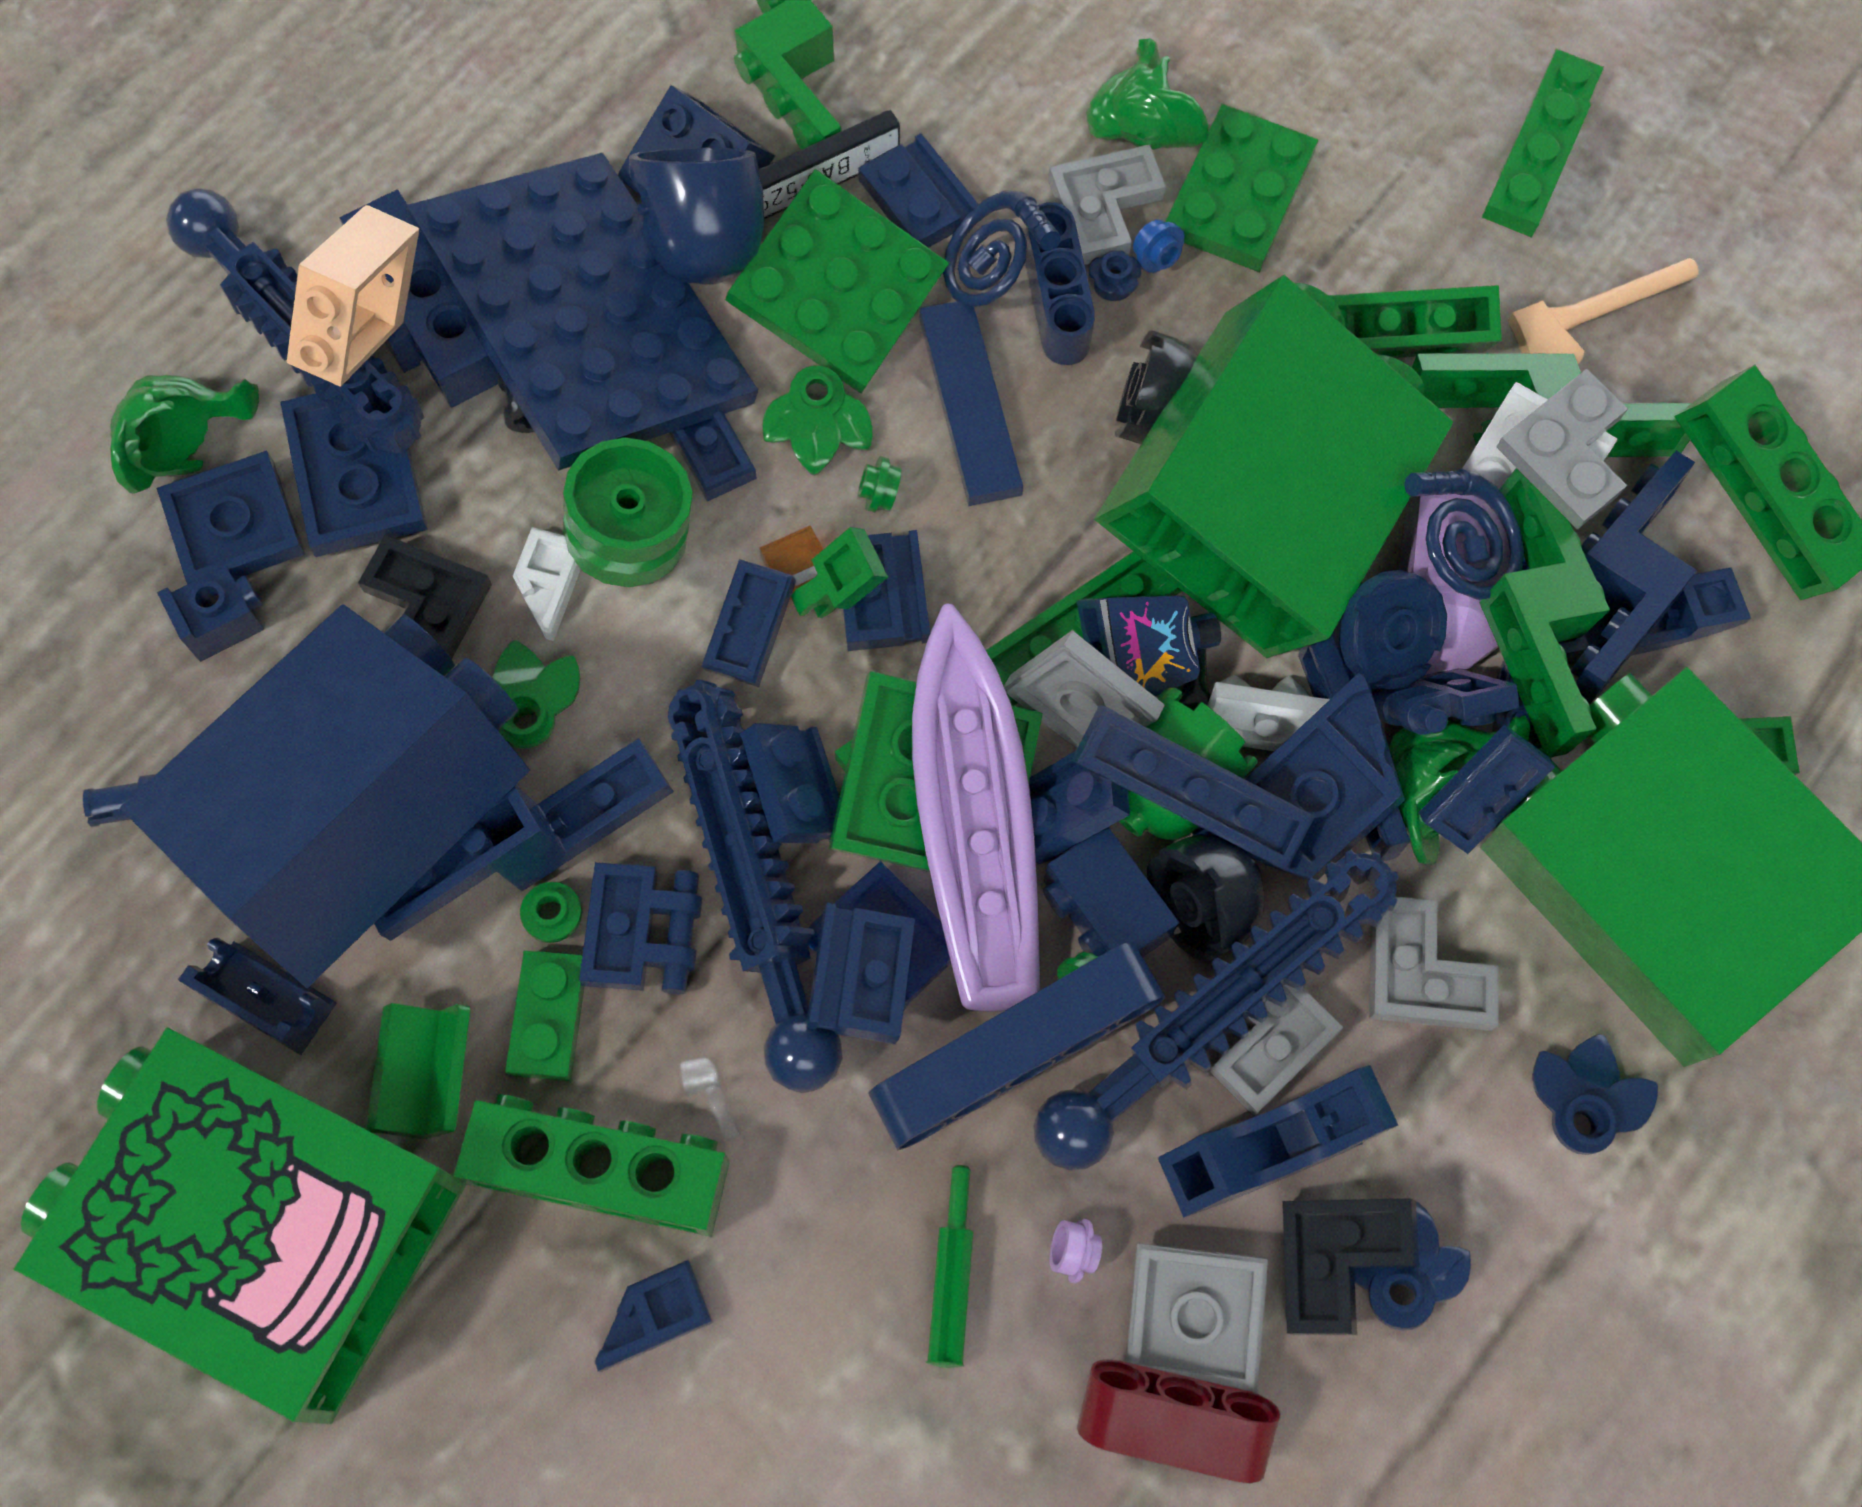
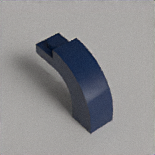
M1368 1065L1355 1069L1271 1111L1238 1124L1202 1134L1157 1158L1182 1216L1185 1218L1316 1166L1362 1145L1363 1142L1399 1126L1371 1066Z

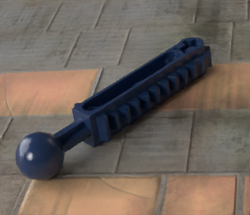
M200 188L180 193L169 206L166 217L168 233L172 241L182 251L193 257H213L228 275L220 284V287L237 315L241 314L246 322L251 321L256 331L264 335L271 347H276L284 361L287 360L297 284L295 270L292 266L287 267L277 248L263 252L254 242L246 246L237 237L239 230L237 214L225 197L212 190ZM373 354L341 387L291 365L293 371L296 374H301L305 384L308 387L312 386L318 398L321 401H326L333 414L338 413L346 428L351 427L358 441H364L370 451L374 453L378 450L390 454L400 453L408 449L415 440L420 438L419 430L424 414L417 399L412 397L406 385L400 386L393 371L387 372L383 361L380 358L375 359Z
M701 679L696 680L694 685L688 686L685 690L679 689L669 705L668 720L674 731L671 734L672 740L677 741L680 753L677 755L678 761L683 762L686 771L683 779L685 783L690 785L692 792L689 800L691 805L696 806L698 813L696 824L702 827L705 840L702 842L703 848L708 849L711 862L708 864L709 870L715 872L718 884L715 886L716 893H721L724 907L721 909L722 915L727 916L731 928L727 933L729 938H733L736 947L729 953L730 960L740 961L743 971L761 973L776 1023L771 1028L764 1045L765 1066L772 1079L788 1090L798 1093L816 1091L824 1087L836 1076L843 1057L841 1039L838 1034H834V1030L816 1028V1030L806 1029L809 1006L796 965L811 959L807 943L815 936L814 929L802 928L799 915L803 912V908L801 905H795L792 893L795 890V886L793 883H788L785 870L789 867L788 862L781 860L778 850L782 843H773L740 733L744 731L740 723L743 713L742 709H739L734 701L736 695L733 691L717 687L715 683Z
M1350 850L1336 864L1329 863L1325 869L1326 884L1314 878L1307 882L1306 889L1310 897L1308 900L1292 894L1287 902L1291 912L1290 915L1286 916L1274 909L1269 914L1272 930L1267 932L1256 925L1250 930L1253 946L1248 948L1236 941L1231 945V952L1235 961L1229 964L1218 957L1212 961L1216 977L1210 980L1199 973L1195 975L1193 983L1197 992L1191 996L1181 990H1177L1174 993V998L1178 1008L1174 1012L1159 1005L1155 1009L1159 1023L1155 1028L1141 1020L1138 1021L1135 1025L1139 1041L1131 1047L1132 1056L1089 1092L1079 1089L1061 1090L1046 1099L1038 1109L1033 1125L1035 1143L1042 1156L1054 1166L1070 1171L1087 1169L1100 1162L1110 1149L1114 1135L1113 1121L1156 1085L1162 1089L1172 1081L1187 1090L1191 1086V1078L1187 1070L1189 1065L1192 1064L1200 1070L1207 1072L1211 1068L1206 1054L1207 1050L1211 1048L1225 1055L1229 1051L1225 1037L1226 1034L1230 1032L1244 1039L1248 1035L1245 1018L1249 1016L1263 1023L1268 1016L1264 1002L1268 1000L1280 1007L1286 1003L1287 997L1283 986L1287 984L1301 991L1306 985L1302 972L1305 968L1320 975L1325 969L1321 956L1323 953L1336 959L1343 955L1345 950L1341 942L1342 937L1358 943L1364 935L1360 925L1369 924L1376 928L1387 911H1393L1398 901L1395 898L1396 883L1399 878L1397 872L1391 871L1388 864L1381 860V854L1376 852L1372 855L1366 853L1355 854ZM1366 880L1373 885L1369 897L1363 893L1357 895L1348 903L1344 913L1340 902L1345 899L1351 882L1353 881L1359 885Z

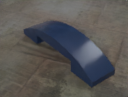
M1732 568L1694 574L1675 603L1632 655L1687 643L1747 623L1751 616ZM1607 612L1581 638L1558 642L1566 653L1568 664H1575L1591 643L1600 649L1606 644L1608 640L1601 636V633L1613 618V615Z

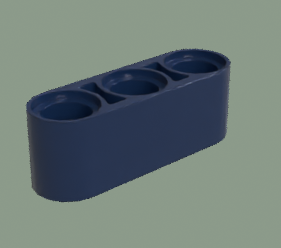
M1046 202L1038 206L1060 234L1061 241L1054 250H1043L1026 227L1027 251L1025 265L1043 351L1052 362L1060 365H1073L1082 361L1090 350L1095 311L1074 216L1064 205ZM1053 282H1060L1065 285H1055ZM1061 328H1071L1076 331L1065 332Z

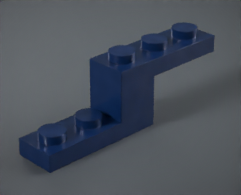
M1677 450L1661 468L1653 463L1649 465L1631 490L1637 495L1634 500L1630 502L1622 497L1604 520L1602 525L1608 530L1602 537L1593 531L1581 545L1595 579L1603 588L1605 600L1610 609L1608 612L1613 615V618L1601 633V636L1608 640L1606 644L1600 649L1591 643L1570 670L1573 675L1578 677L1576 681L1577 687L1589 706L1675 603L1697 571L1642 535L1676 494L1695 464L1693 460Z
M639 738L538 804L515 785L399 898L374 925L381 936L391 941L495 872L499 873L521 891H524L674 791Z

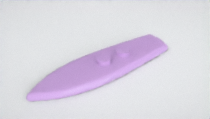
M947 603L942 606L927 640L917 676L912 714V760L917 805L934 893L961 1003L969 1010L999 1012L1009 1009L1040 991L1038 896L1030 790L1023 747L1013 709L997 669L972 628L955 606Z

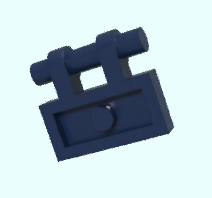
M1459 668L1426 674L1407 687L1377 691L1373 694L1381 721L1394 726L1402 725L1405 729L1419 735L1441 732L1446 727L1447 718L1449 717L1458 718L1459 724L1465 726L1485 725L1496 721V713L1519 708L1517 684Z
M595 862L579 978L582 986L644 991L646 968L654 967L664 969L662 992L679 995L685 994L688 972L694 971L697 951L691 948L694 919L700 918L703 898L697 895L699 874L686 870L676 871L673 891L656 890L658 872L654 866ZM653 914L670 916L667 945L650 943Z

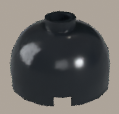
M1149 330L1140 347L1150 350L1145 363L1133 361L1116 421L1125 424L1115 431V436L1138 444H1142L1165 406L1182 386L1199 355L1189 344L1153 330Z
M1197 834L1183 838L1159 850L1160 855L1150 859L1147 865V880L1179 921L1178 928L1181 933L1173 934L1172 940L1178 947L1194 958L1210 961L1231 951V945L1236 941L1242 944L1250 938V930L1255 925L1257 926L1264 913V887L1259 866L1242 849L1220 837Z

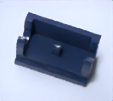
M218 937L211 939L207 946L214 953L207 966L201 969L198 966L188 965L178 981L297 1054L302 1055L337 1003L311 986L308 988L304 987L292 975L237 942L233 941L230 945Z

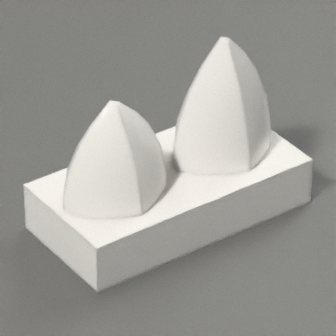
M1232 675L1221 682L1215 683L1207 706L1227 721L1246 741L1243 747L1275 751L1330 699L1309 696L1307 691L1290 676L1278 682L1272 690L1252 688L1238 676Z

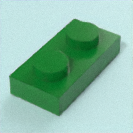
M524 950L505 1070L510 1077L558 1081L572 1080L585 988L579 981L582 955Z

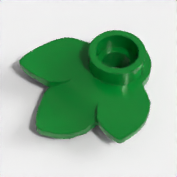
M813 365L800 370L793 378L789 392L773 400L767 407L763 417L764 441L768 443H781L790 440L797 460L811 475L819 474L831 462L839 449L840 443L862 451H868L871 447L873 429L870 415L865 405L845 394L841 378L836 372L825 366ZM813 384H821L827 389L828 393L822 400H812L808 397L806 391Z
M513 640L508 644L497 661L493 679L510 696L519 711L498 730L511 746L522 749L536 747L550 737L555 727V716L571 706L579 693L580 669L574 656L570 655L559 658L544 667L540 659L519 641ZM533 715L536 717V722L531 727L526 729L517 727V722L522 716Z

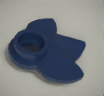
M1596 1035L1576 1046L1568 1055L1567 1060L1551 1052L1541 1051L1533 1067V1086L1537 1097L1552 1112V1127L1557 1139L1564 1147L1577 1154H1596L1606 1149L1613 1142L1617 1133L1633 1132L1642 1128L1649 1120L1657 1102L1658 1084L1655 1081L1643 1078L1620 1080V1071L1614 1053L1604 1035ZM1576 1113L1586 1116L1590 1121L1591 1130L1588 1135L1580 1133L1575 1128L1573 1119Z
M1417 1201L1420 1268H1354L1355 1283L1369 1292V1303L1378 1320L1392 1329L1402 1331L1420 1327L1430 1318L1436 1303L1457 1297L1466 1286L1471 1270L1470 1251L1454 1246L1439 1247V1235L1434 1219ZM1405 1285L1413 1291L1415 1299L1409 1305L1396 1304L1390 1297V1290L1394 1286Z

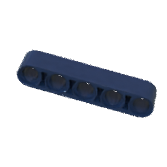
M1127 942L1102 954L887 1078L872 1088L868 1094L897 1151L928 1138L1141 1016L1165 999V995L1135 943Z

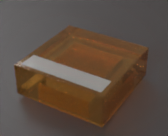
M811 525L759 548L760 556L767 568L794 576L796 583L793 592L818 575L811 559L819 554L823 548Z

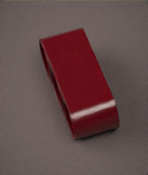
M1105 1359L1093 1363L1090 1369L1076 1428L1084 1441L1105 1451L1249 1484L1264 1479L1281 1413L1271 1400L1247 1390L1124 1361Z

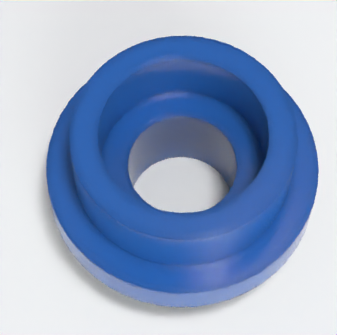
M1160 219L1146 224L1139 231L1133 243V251L1137 255V261L1140 263L1141 268L1146 272L1155 273L1174 265L1182 253L1184 233L1175 223L1165 222Z

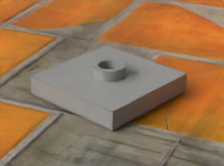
M1073 630L1010 674L1004 685V689L1010 697L1026 709L1043 713L1042 722L1076 749L1099 705L1106 706L1144 727L1158 719L1165 705Z
M1137 1243L1126 1362L1247 1390L1257 1394L1268 1259Z

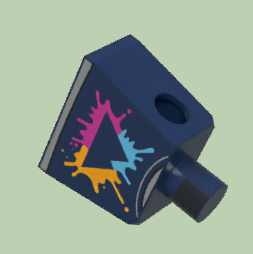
M1185 596L1086 598L1076 600L1083 639L1153 696L1160 695L1166 687L1176 688L1197 679L1200 674L1197 651L1219 646L1221 642V628L1217 617L1212 612L1191 616L1189 604Z

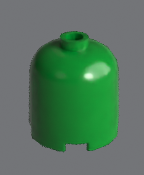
M1166 687L1157 698L1165 705L1158 719L1146 726V728L1245 779L1258 761L1254 756L1247 755L1244 759L1239 753V749L1246 742L1243 737L1227 721L1201 702L1193 711L1178 702L1182 697V692L1179 689ZM1129 790L1130 815L1118 821L1125 829L1137 837H1140L1147 831L1158 838L1169 840L1186 838L1199 828L1197 825Z

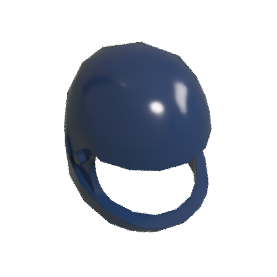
M704 147L654 150L629 155V176L633 182L637 183L642 204H638V213L644 217L643 226L640 230L648 250L662 271L680 282L714 285L737 277L757 255L764 230L763 187L755 152L733 148Z

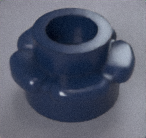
M1113 251L1104 254L1101 258L1096 257L1089 266V276L1093 279L1092 285L1095 292L1101 298L1108 301H1121L1129 297L1138 287L1139 282L1137 279L1142 274V269L1137 259L1129 257L1124 251ZM1118 270L1120 274H1114L1111 271Z

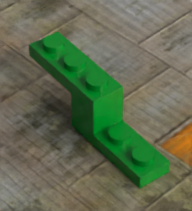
M757 0L763 14L734 30L737 54L734 55V63L741 78L749 85L754 83L763 94L765 104L771 114L778 120L783 118L790 126L794 138L802 150L841 132V125L802 80L834 61L833 26L811 0Z
M1559 49L1555 50L1481 218L1531 238L1533 237L1592 103L1589 101L1602 74L1603 66Z
M1417 354L1411 366L1424 383L1425 390L1423 395L1438 408H1500L1516 382L1542 397L1550 399L1581 374L1574 354ZM1622 403L1628 410L1621 420L1606 431L1617 438L1607 457H1670L1676 450L1682 453L1690 441L1674 416L1691 403Z
M1516 468L1499 490L1510 503L1520 526L1525 552L1524 558L1529 569L1504 574L1490 590V598L1483 599L1479 603L1514 684H1517V691L1544 752L1552 758L1568 754L1596 730L1591 718L1590 706L1586 699L1581 696L1568 667L1566 653L1558 642L1583 637L1610 609L1605 600L1603 588L1595 579L1583 553L1580 538L1572 529L1570 522Z

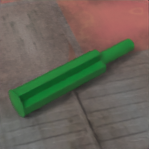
M955 1165L952 1168L947 1227H939L928 1361L925 1362L939 1368H960L965 1366L963 1364L974 1232L973 1230L966 1229L971 1170L965 1165Z

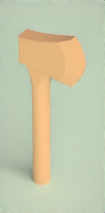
M1688 258L1571 305L1547 307L1542 300L1513 312L1508 319V323L1516 337L1521 354H1574L1579 364L1583 359L1585 351L1567 331L1579 324L1695 279L1699 272L1698 266L1692 258Z

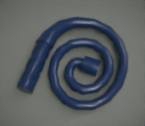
M1004 190L987 197L966 215L954 231L944 257L949 264L943 272L946 288L954 300L960 301L969 307L989 305L1008 292L1017 281L1026 261L1027 240L1022 227L1012 219H996L981 226L970 236L961 252L958 272L960 280L969 289L984 291L995 284L997 285L985 293L972 295L964 292L957 283L954 271L961 245L973 227L992 212L1002 209L1012 210L1023 221L1043 250H1054L1060 244L1061 236L1043 211H1041L1035 198L1024 192ZM998 231L1010 233L1015 242L1014 257L1009 269L1008 266L1012 257L1010 248L1004 241L995 240L987 246L982 244L978 248L985 239ZM998 260L997 265L988 275L979 278L971 274L970 266L983 276Z
M1464 469L1448 472L1410 473L1406 477L1404 483L1405 490L1412 497L1434 494H1458L1461 496H1475L1484 500L1496 512L1507 533L1510 558L1505 574L1522 571L1525 552L1521 529L1510 503L1495 484L1477 473ZM1454 498L1445 501L1435 509L1428 520L1425 538L1428 557L1439 577L1455 592L1476 600L1489 599L1491 596L1490 590L1494 585L1478 587L1463 581L1457 574L1474 582H1485L1497 575L1503 561V540L1498 527L1486 510L1472 500ZM1456 511L1464 512L1477 520L1489 542L1490 557L1484 536H1479L1476 528L1468 521L1459 520L1446 526L1442 540L1443 555L1439 535L1442 521L1449 513ZM1459 533H1462L1465 540L1461 541L1465 561L1457 550L1456 538ZM1489 560L1486 566L1483 568H1474L1471 566Z

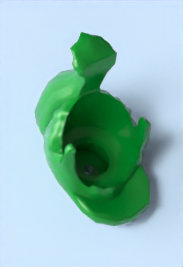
M1151 38L1139 39L1136 54L1139 58L1138 62L1108 79L1093 96L1086 112L1089 132L1096 138L1105 141L1124 138L1136 147L1150 145L1151 149L1155 150L1159 148H1190L1207 141L1209 137L1208 120L1202 107L1194 97L1182 91L1170 89L1167 73L1168 63L1171 59L1167 55L1160 59L1157 43Z
M147 375L135 381L125 398L117 405L111 418V467L117 482L129 493L134 494L150 488L155 477L186 475L200 471L203 468L204 461H188L187 459L189 456L194 455L198 447L203 444L205 434L208 431V420L212 417H234L241 420L253 419L260 402L258 385L252 384L244 378L241 383H236L231 390L217 392L190 378L175 375Z
M1525 715L1514 717L1508 727L1529 742V721ZM1447 720L1446 727L1438 733L1431 732L1427 735H1419L1403 728L1393 735L1389 744V750L1405 798L1398 806V809L1408 831L1413 853L1419 863L1429 866L1435 864L1440 852L1439 833L1423 822L1419 811L1497 732L1487 733L1461 725L1452 720Z

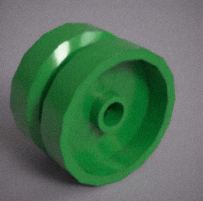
M625 437L602 441L581 453L567 471L563 491V534L568 552L581 570L604 584L628 588L654 583L673 571L685 553L693 492L687 471L670 452L652 442Z

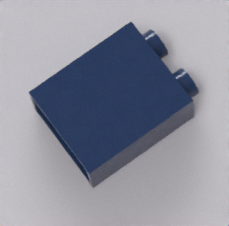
M342 604L130 797L120 809L230 921L304 987L308 988L491 810L530 769L498 731L519 710L510 696L481 667L468 658H464L455 666L450 656L437 641L418 623L405 614L383 633Z

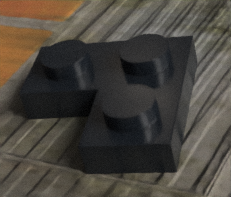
M384 535L358 581L364 593L405 608L404 614L428 632L451 659L455 655L492 586L487 574L387 535Z
M1412 1198L1282 1201L1287 1334L1357 1335L1354 1268H1420L1416 1201Z

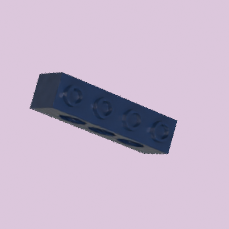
M398 189L366 204L407 222L406 205L408 204ZM364 206L339 217L342 225ZM417 240L403 323L412 337L423 364L449 406L453 408L498 385V371ZM385 274L386 279L392 283L394 281L392 276ZM454 334H460V335L457 336V337L448 338V337H450V336H452V335H454Z

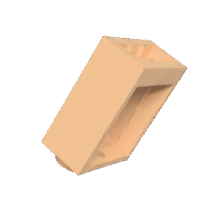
M365 205L299 264L287 355L288 364L341 387L403 324L420 228ZM385 274L392 276L394 281L390 283L386 279Z

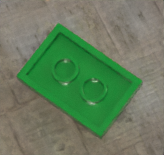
M1222 103L1209 129L1208 140L1203 142L1165 222L1175 223L1182 229L1184 244L1260 273L1315 153L1319 139Z

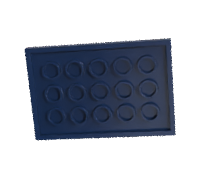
M603 152L406 205L407 223L420 228L418 241L558 471L571 467L581 453L602 441L625 437L647 441L713 418V413L719 410L725 414L755 403L758 388L689 283L680 282L662 271L648 250L640 230L643 226L644 217L639 215L638 205Z

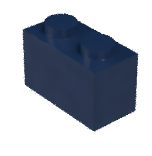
M1109 827L1080 842L1047 865L1043 880L1047 886L1043 888V894L1054 912L1062 919L1069 916L1082 935L1078 937V942L1083 952H1089L1099 957L1117 946L1127 942H1134L1142 957H1144L1172 938L1179 921Z

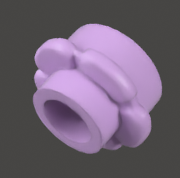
M1083 1219L1077 1223L1062 1220L1058 1224L1050 1248L1051 1270L1069 1275L1068 1280L1071 1283H1078L1083 1278L1084 1272L1094 1273L1100 1262L1102 1239L1100 1235L1094 1234L1092 1223L1089 1220Z

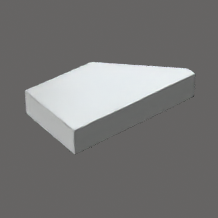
M532 527L514 571L513 578L545 639L554 641L581 568L569 554L564 535Z

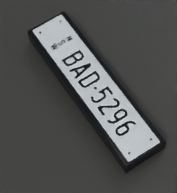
M892 110L884 111L759 169L763 187L764 220L787 209L814 169L839 185L858 176V167L900 145V122Z

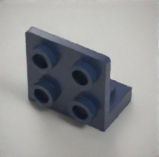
M670 85L629 154L679 148L713 147L742 149L755 152L758 169L770 165L776 156L700 99L673 85ZM628 155L618 172V176L624 183L640 194L637 183L633 182L629 176Z

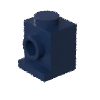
M227 566L173 592L168 587L157 592L179 638L200 662L264 630L254 612L255 609L263 606L257 592L246 575L236 579Z

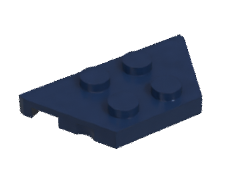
M1360 673L1353 677L1244 779L1315 816L1288 871L1282 870L1245 850L1243 851L1255 862L1308 881L1311 878L1319 880L1325 874L1326 866L1329 863L1336 864L1338 860L1345 856L1347 851L1356 846L1405 800L1370 685ZM1200 827L1192 833V835L1216 836Z

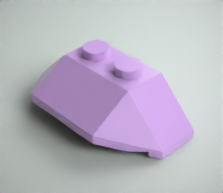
M1458 494L1411 496L1405 507L1399 570L1424 577L1428 584L1434 585L1442 594L1447 611L1446 639L1440 652L1434 650L1432 658L1428 661V664H1431L1432 667L1426 674L1458 668L1467 671L1498 648L1479 602L1481 600L1455 592L1439 577L1428 557L1425 540L1429 517L1441 503L1454 498L1472 500L1486 510L1497 525L1503 540V561L1497 575L1485 582L1469 581L1459 574L1457 575L1463 581L1478 587L1496 584L1508 569L1510 550L1507 533L1496 512L1484 500L1475 496H1461ZM1456 511L1449 513L1442 521L1439 535L1443 555L1442 540L1446 526L1459 520L1468 521L1476 528L1479 536H1484L1490 557L1489 542L1477 520L1464 512ZM1459 533L1456 538L1457 550L1465 561L1461 541L1465 540L1462 533ZM1489 560L1471 566L1474 568H1483L1486 566Z

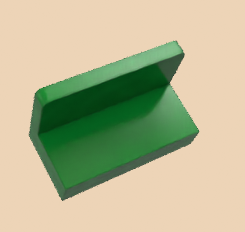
M397 1003L383 1006L366 1130L372 1133L426 1140L455 1131L470 1006L455 1004L440 1011Z

